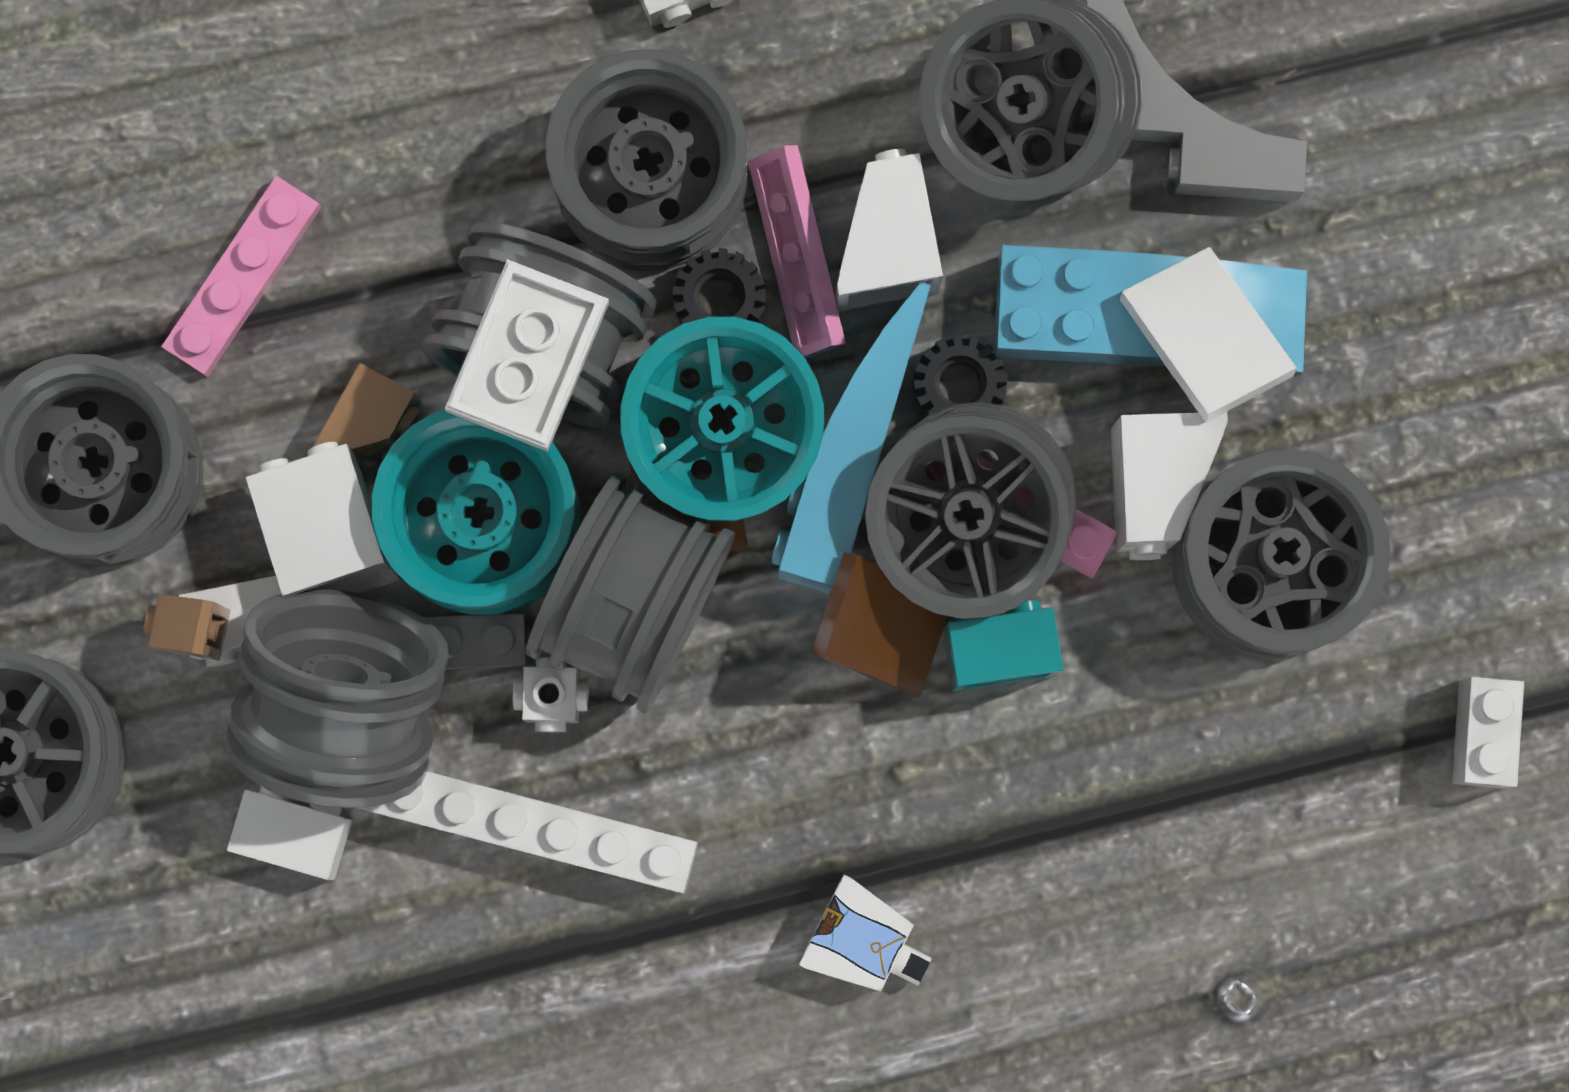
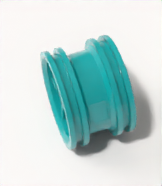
M707 317L684 323L661 336L641 355L627 380L621 402V435L627 458L640 480L663 503L682 514L710 521H737L752 517L784 501L808 475L818 457L824 434V403L818 380L805 357L784 336L763 324L738 317ZM744 361L751 365L753 375L747 382L735 380L732 369L736 363ZM687 368L695 369L700 375V383L693 389H687L680 383V374ZM771 404H779L784 408L785 418L779 424H771L765 419L764 411ZM719 405L723 411L730 407L736 413L731 422L735 429L727 435L724 434L722 429L714 433L708 427L713 420L710 410ZM667 417L676 419L680 425L679 433L672 438L663 436L659 430L660 422ZM750 453H758L764 458V468L758 473L748 472L744 467V459ZM700 459L708 461L712 466V473L705 480L696 479L691 472L693 463Z
M446 410L432 413L410 426L391 446L378 469L372 492V522L379 547L392 569L424 598L447 611L467 616L508 614L522 610L544 597L582 524L581 502L575 481L553 442L547 452L447 413ZM456 456L467 458L469 463L467 471L460 475H455L449 470V463ZM515 462L520 466L521 474L516 480L507 481L501 476V468L505 463ZM426 497L433 498L437 504L436 512L430 517H423L418 513V504ZM480 503H487V509L490 512H494L493 520H484L482 528H475L476 523L471 518H468L469 511H478ZM534 509L541 514L542 522L538 528L528 529L523 526L521 517L525 511ZM445 545H451L457 551L456 561L449 566L441 564L438 560V551ZM497 551L505 552L510 559L509 567L501 572L493 570L489 562L491 555Z

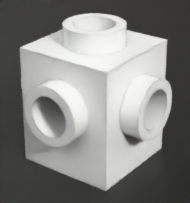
M551 657L536 659V667H523V679H514L513 708L514 710H523L522 720L527 723H535V732H566V723H579V711H588V680H580V671L577 668H567L566 665L562 671H558L550 667ZM546 684H554L559 689V697L554 703L546 704L540 699V690Z

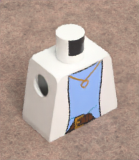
M843 875L799 965L815 972L881 991L890 972L918 986L932 958L905 944L914 926L910 921L852 878Z

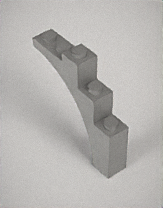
M1074 0L1102 13L1122 32L1134 51L1142 76L1143 106L1138 129L1132 140L1177 143V148L1169 147L1166 165V177L1175 179L1174 194L1297 202L1305 190L1307 141L1264 134L1232 122L1195 100L1162 69L1143 43L1123 0ZM1072 48L1066 50L1061 58V68L1067 76L1076 77L1082 68V58Z

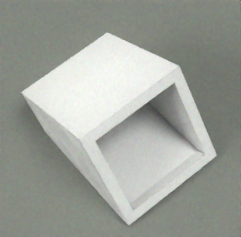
M892 149L876 154V161L867 163L839 273L836 291L838 312L906 300L920 282L931 285L928 295L938 294L943 273L919 153L907 155L906 149Z
M1227 412L1206 423L1199 413L1121 415L1111 428L1115 530L1117 531L1115 537L1116 552L1129 551V560L1161 559V555L1167 554V550L1180 541L1228 423Z
M337 442L322 443L310 448L307 451V457L288 462L286 458L271 460L258 466V473L246 477L283 597L295 595L306 590L321 589L363 593L399 581L398 574L392 569L379 547L372 522V501L356 456L347 444L338 446Z

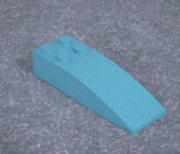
M1002 245L998 256L994 354L997 358L1166 367L1121 303L1120 297L1122 291L1188 257L1107 250ZM1220 260L1297 367L1295 374H1302L1307 271Z
M920 282L888 322L855 371L835 408L823 434L818 457L810 469L806 481H803L790 495L787 514L795 516L791 531L780 529L772 555V564L780 566L778 579L824 593H831L844 552L851 553L868 498L869 487L875 475L931 285Z

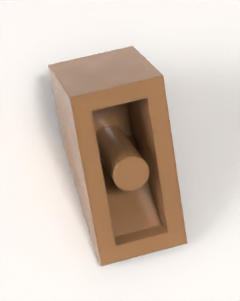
M359 363L314 446L326 442H337L338 446L347 444L355 456L392 446L400 435H403L410 426L418 422L422 410L416 406L420 399L415 392Z
M159 594L157 605L151 604L148 608L144 623V635L150 636L149 647L220 661L230 609L213 601Z

